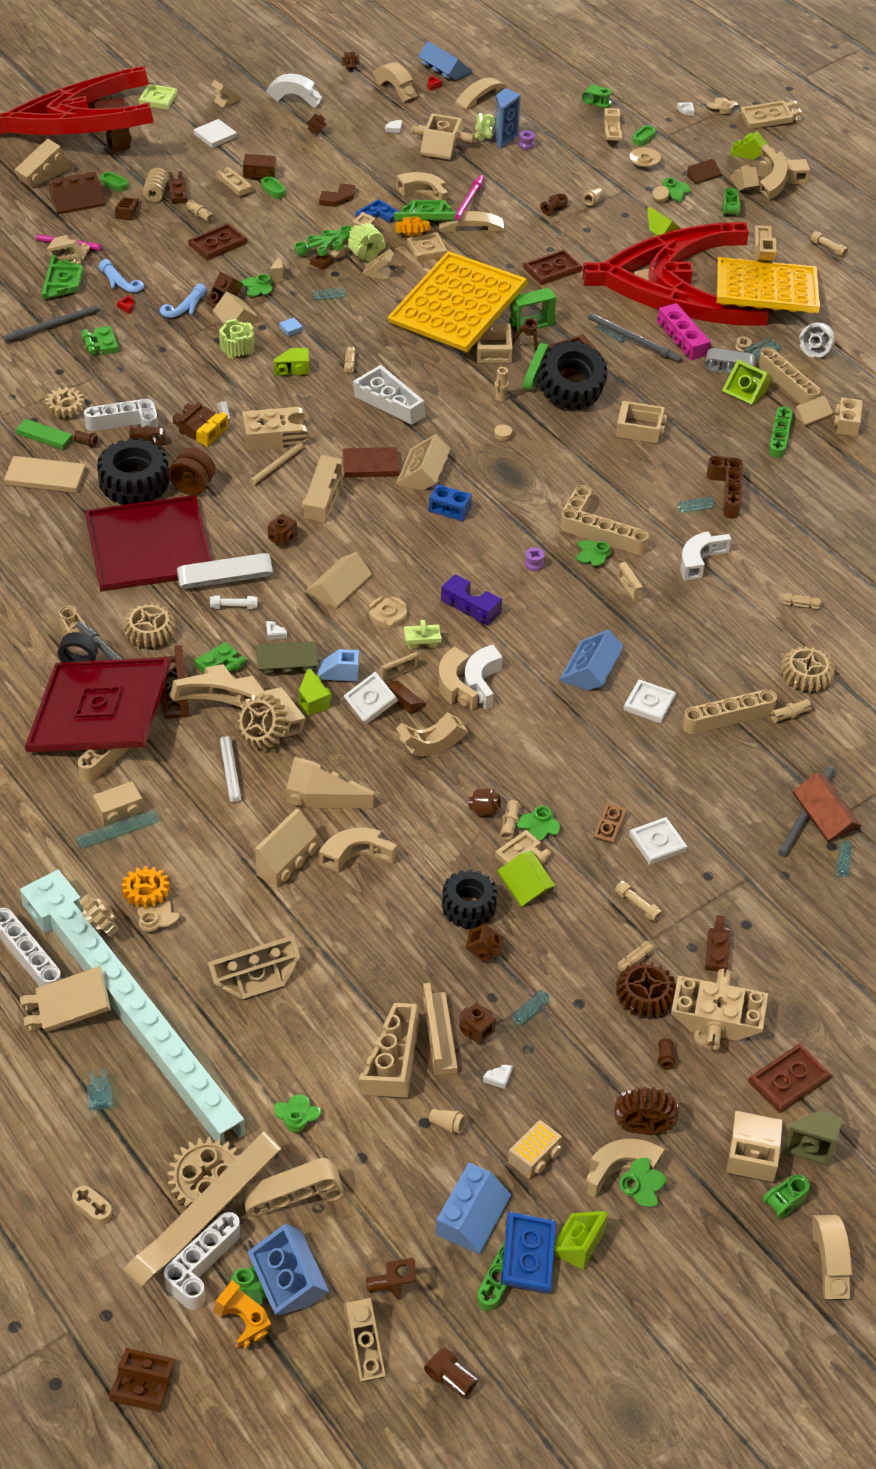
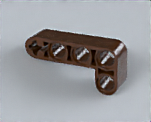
M712 456L708 460L706 475L711 480L724 481L723 515L730 519L737 518L742 502L743 462L739 458Z

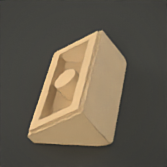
M825 396L800 404L795 410V417L804 426L834 414Z
M415 652L385 664L376 673L384 682L417 668L418 653Z

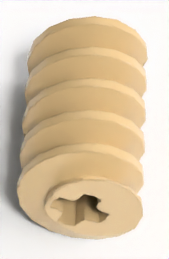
M153 168L148 172L143 188V195L148 201L155 203L162 199L168 179L166 171L161 168Z

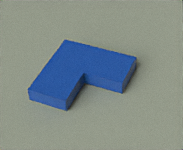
M377 199L356 211V217L364 212L374 218L380 217L386 222L392 223L395 221L394 212L400 211Z

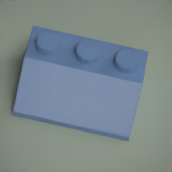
M429 41L426 42L418 56L423 60L422 63L427 67L433 66L432 69L437 73L443 72L442 75L447 79L458 80L473 71L459 59Z
M507 88L496 96L494 136L497 147L500 149L517 137L519 132L521 94Z
M610 630L581 640L560 680L585 690L602 687L606 683V678L612 671L615 661L620 657L623 645Z
M468 1163L436 1220V1235L480 1255L507 1206L511 1193L490 1171Z
M285 1223L248 1251V1255L275 1315L278 1316L310 1307L329 1293L301 1230Z

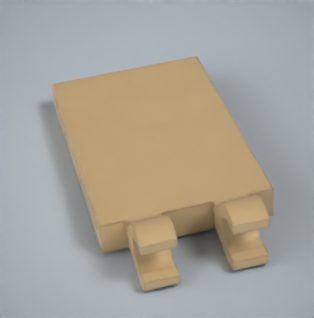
M783 100L740 107V113L749 129L791 123L793 120L795 122L802 121L801 117L797 116L802 114L801 109L792 108L798 105L794 100L787 103Z
M100 966L35 988L36 995L20 997L21 1006H25L26 1011L39 1007L40 1015H29L23 1018L24 1025L29 1027L30 1032L41 1027L45 1032H49L111 1010L104 974Z

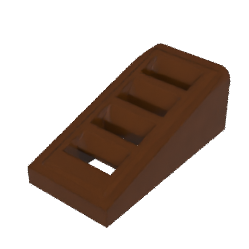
M123 197L115 207V218L132 220L139 199Z

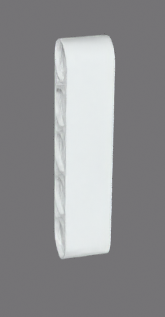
M262 553L184 565L177 568L180 588L189 589L267 577L273 574L270 554Z
M0 908V939L38 986L41 987L61 980L59 968L12 911L8 908Z

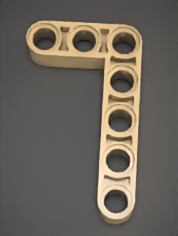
M580 485L575 488L561 513L560 528L562 531L595 542L605 541L611 547L638 555L644 554L647 551L649 534L645 530L587 513L591 501V488L586 485Z

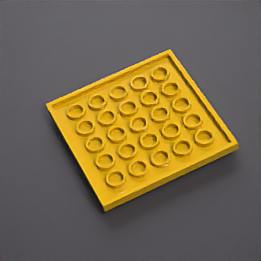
M447 251L387 319L389 323L468 352L526 287L528 281L527 278Z
M718 257L717 303L721 305L734 304L739 307L753 306L757 309L771 308L772 310L785 309L790 312L804 311L808 314L819 313L817 267Z

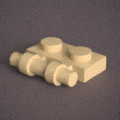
M525 830L495 851V858L505 865L520 853L532 850L542 865L551 856V853L548 849L540 852L538 849L541 846V842Z

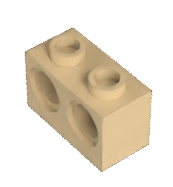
M841 397L840 404H836L834 426H837V434L858 436L861 423L862 400Z

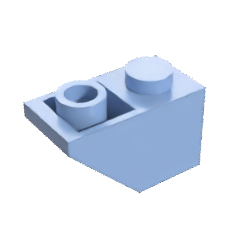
M339 649L319 662L318 676L321 680L358 681L359 650Z

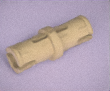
M193 200L187 202L186 209L193 212L197 218H202L209 224L214 221L215 215L207 211L203 205H198Z
M499 367L497 369L495 399L499 402L507 399L506 392L509 382L507 381L508 369L506 367Z
M808 699L794 704L788 703L785 707L772 710L770 715H775L771 716V719L774 723H777L787 718H796L799 714L811 711L812 707L807 708L811 703Z
M516 800L507 802L506 812L502 816L503 825L500 837L506 841L513 839L514 829L519 821L518 812L520 804Z

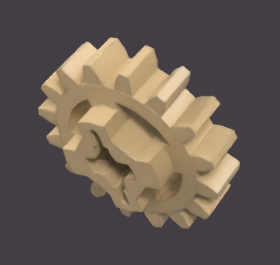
M65 387L64 390H61V388H58V391L52 390V394H47L45 399L46 410L50 411V415L55 414L56 417L62 416L65 418L68 415L71 418L72 414L78 415V411H83V407H85L83 394H80L79 390L75 391L74 388L68 389Z
M86 894L79 900L84 908L82 914L97 932L104 930L111 937L119 930L113 921L116 917L100 898L95 901L92 896Z

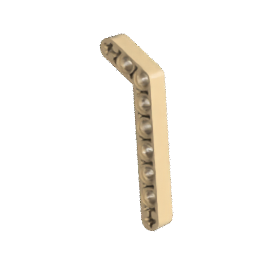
M265 1131L262 1132L153 1243L137 1254L123 1271L140 1288L144 1287L161 1273L282 1148Z

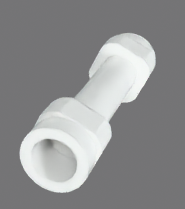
M218 595L210 596V608L220 609V606H242L253 610L257 609L258 599L254 596H247V599H224Z

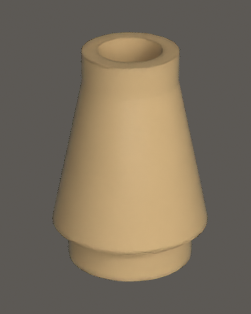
M596 188L586 191L583 195V202L588 206H594L603 195V190Z
M432 1109L429 1122L438 1125L452 1134H460L465 1127L466 1116L461 1111Z

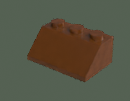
M96 172L48 180L50 198L57 214L105 206L100 181Z

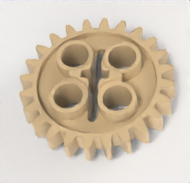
M210 1137L207 1138L206 1143H203L198 1138V1145L194 1146L189 1141L188 1150L181 1147L182 1155L174 1154V1161L176 1163L169 1164L172 1171L167 1172L168 1179H170L168 1185L172 1189V1197H177V1204L180 1205L185 1202V1210L239 1156L237 1155L236 1147L229 1150L230 1144L228 1141L222 1146L220 1138L215 1143L211 1142ZM206 1157L214 1158L213 1161L208 1163L203 1161ZM188 1173L196 1174L193 1178H185V1175ZM233 1199L230 1204L234 1205L235 1200Z

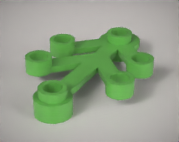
M342 226L339 230L322 231V236L310 235L306 238L307 242L301 241L294 244L295 252L302 256L307 254L308 249L320 246L317 248L318 255L324 256L328 254L327 248L331 244L334 250H341L343 248L342 243L345 239L350 238L349 231L352 230V226Z

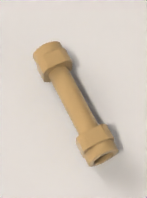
M815 231L811 235V240L814 243H821L835 251L836 255L844 257L847 254L848 248L843 244L837 245L824 238L820 232Z
M624 881L618 883L615 892L621 898L627 897L645 911V916L654 922L661 917L662 911L655 904H648L632 891V886Z

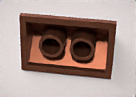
M815 773L792 792L827 842L862 826L829 779L822 774Z

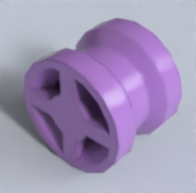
M529 130L520 132L519 137L521 140L519 141V147L525 150L532 149L534 147L535 133Z
M537 547L529 548L525 555V567L530 571H539L544 566V551Z

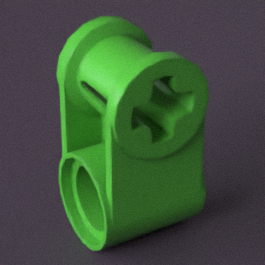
M592 84L582 93V100L587 104L600 108H609L611 106V89Z
M727 188L724 190L722 215L735 214L739 216L740 202L738 190Z
M793 1175L780 1185L769 1190L762 1200L765 1204H769L778 1219H783L794 1209L806 1202L810 1186L809 1181L802 1175ZM793 1189H799L801 1192L794 1191Z

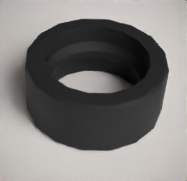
M79 632L68 633L61 640L57 651L58 657L61 662L95 661L98 645L94 639L86 634ZM67 647L82 648L88 655L74 654Z

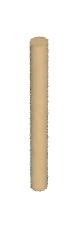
M301 442L296 444L250 479L251 484H257L301 451L304 445Z

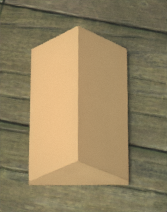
M355 552L339 559L307 588L306 592L338 608L372 577V573L359 554Z

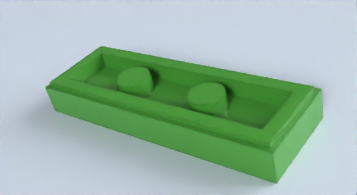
M25 419L16 428L18 435L63 450L73 440V436L70 433Z

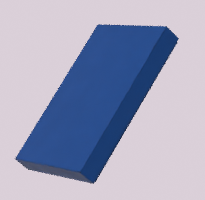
M508 1212L501 1274L502 1285L547 1294L551 1292L556 1221Z

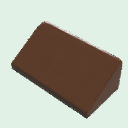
M714 159L688 166L687 177L695 184L721 176V172Z
M399 681L385 682L398 699L396 703L409 714L414 713L425 705L422 699Z

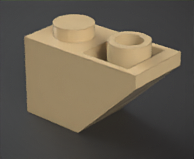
M745 165L730 175V179L739 191L754 189L759 186L756 167Z

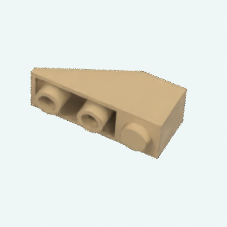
M806 159L787 160L786 183H808L810 168ZM760 161L758 176L767 177L773 170L766 161Z
M371 1298L343 1303L360 1382L386 1376Z

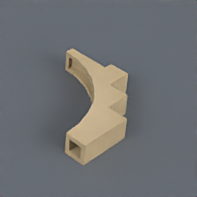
M223 664L205 668V672L202 675L173 680L170 694L173 701L207 699L241 707L240 705H246L245 699H251L252 695H259L260 693L271 694L279 698L280 702L286 705L284 710L289 712L285 716V718L290 720L285 724L288 727V730L283 731L285 737L301 734L305 722L304 715L282 687L264 691L253 676L234 679ZM265 705L262 706L260 709L264 711L268 710L269 707Z

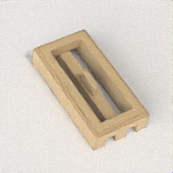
M626 562L619 563L617 578L633 601H640L643 586Z

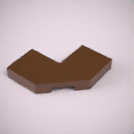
M340 183L338 192L322 191L319 205L337 206L344 200L350 201L354 199L356 185Z

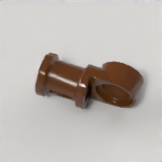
M565 194L552 195L549 197V200L540 204V209L545 215H549L554 209L567 207L568 197Z
M130 425V439H143L153 442L154 445L158 446L162 445L165 441V431L159 427H149L148 425H145V427H134V425ZM159 434L162 438L155 439L152 435Z

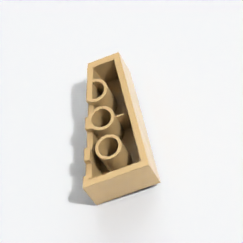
M393 1004L383 1025L381 1036L375 1042L374 1051L367 1059L366 1068L359 1076L358 1082L361 1095L408 1097L420 1021L417 1004Z

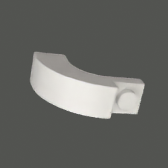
M298 74L281 75L266 90V93L277 102L286 94H297L313 108L322 99V96L312 88L314 82Z
M708 531L689 539L684 545L680 564L683 580L702 578L704 570L702 559L704 557L729 553L730 535L711 536Z
M494 645L484 647L475 652L465 667L464 684L478 693V703H481L485 710L493 707V692L484 679L489 675L502 671V656Z

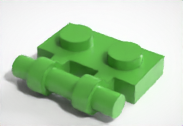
M110 326L93 329V334L88 332L87 329L82 330V340L86 343L85 348L90 355H95L97 351H100L102 355L119 352Z
M227 642L222 643L194 660L195 666L202 673L205 672L207 667L221 664L229 672L237 671L247 662L244 656L238 658V652Z

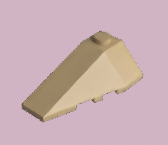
M298 757L294 758L286 788L288 803L306 808H374V791L354 781L346 782L338 777V773L332 771L330 774L320 769L321 765L316 762Z

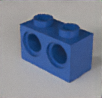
M437 484L429 497V512L463 522L471 509L472 494Z

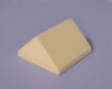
M229 292L224 294L213 309V314L223 325L226 323V320L229 321L234 318L243 323L259 321V317L242 299Z

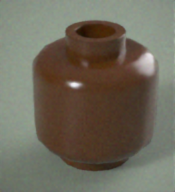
M492 788L476 789L473 792V796L469 797V808L473 809L477 816H493L501 808L500 794L496 793Z

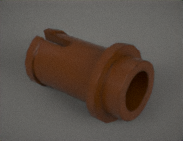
M75 431L73 439L75 442L85 443L90 447L96 446L98 443V436L93 432L89 434Z
M663 1038L658 1042L660 1055L657 1059L658 1064L663 1069H671L676 1063V1058L673 1056V1041L669 1038Z

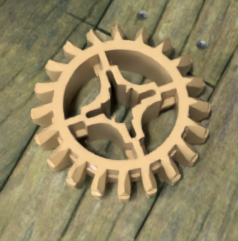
M144 603V606L137 605L136 609L131 608L130 613H126L123 619V633L127 641H130L132 645L137 644L138 648L144 646L146 649L148 647L155 649L157 645L162 647L163 643H169V640L173 639L176 631V619L172 611H169L167 607L162 608L161 604L157 606L153 603L151 605Z
M798 646L796 650L791 649L784 656L781 663V675H783V680L787 681L788 686L793 685L794 690L798 688L801 689V692L807 690L811 693L814 690L818 693L820 689L825 690L831 684L835 675V664H833L832 658H828V653H822V649L817 651L814 647L809 649L805 646L802 649Z
M260 693L259 695H252L251 699H245L246 705H240L242 712L237 713L240 716V720L235 721L237 724H240L236 729L238 732H242L240 737L245 739V743L253 748L274 747V743H280L279 737H285L283 731L288 730L285 724L290 721L288 718H285L289 713L287 710H284L286 705L281 703L279 698L271 694ZM265 705L269 707L268 710L264 711L260 709L262 706ZM261 731L265 733V735L261 737H258L256 735L257 732Z

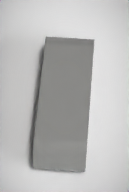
M711 348L706 354L705 367L710 371L730 374L737 359L755 367L756 357L750 353Z

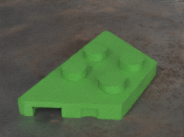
M412 200L408 205L401 208L402 212H394V220H403L405 217H419L421 220L430 221L456 220L454 218L456 212H452V208L450 205H447L445 200Z
M52 255L41 293L42 299L78 292L83 275V266L72 263L67 259L64 262L60 261L56 255Z

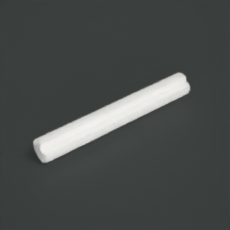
M222 736L220 744L229 799L232 803L239 802L241 794L232 740L230 736Z

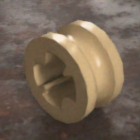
M739 337L736 340L735 348L740 352H747L751 348L752 341L748 337Z

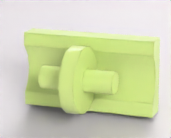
M479 113L477 116L475 138L481 142L486 137L489 139L492 137V126L495 124V117L493 115L486 114L483 116Z
M420 620V626L404 627L405 642L409 649H417L419 644H426L429 648H436L437 644L441 643L439 625H425V620Z

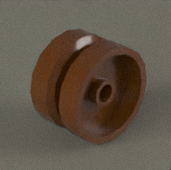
M193 447L185 448L170 466L168 478L171 484L180 492L191 496L203 493L213 478L216 467L207 453Z

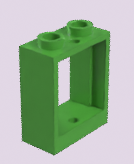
M550 288L519 294L510 304L511 317L509 318V324L511 328L517 333L520 325H524V321L527 318H535L538 323L537 329L554 325L555 294ZM542 303L540 314L520 318L521 307Z

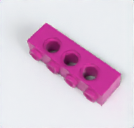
M675 303L659 308L658 324L674 340L675 344L681 348L683 353L690 360L705 357L710 349L711 341L681 307Z

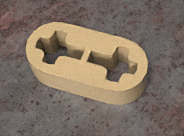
M80 1186L73 1191V1204L80 1213L96 1225H106L110 1222L113 1214L111 1205L107 1200L88 1186ZM82 1196L83 1198H85L86 1196H88L89 1203L84 1199L80 1201L79 1197ZM96 1209H98L100 1212L105 1210L106 1214L103 1215L100 1213L97 1215Z

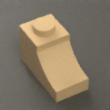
M68 235L55 237L47 248L50 256L56 255L60 261L80 258L84 254L77 240H70Z

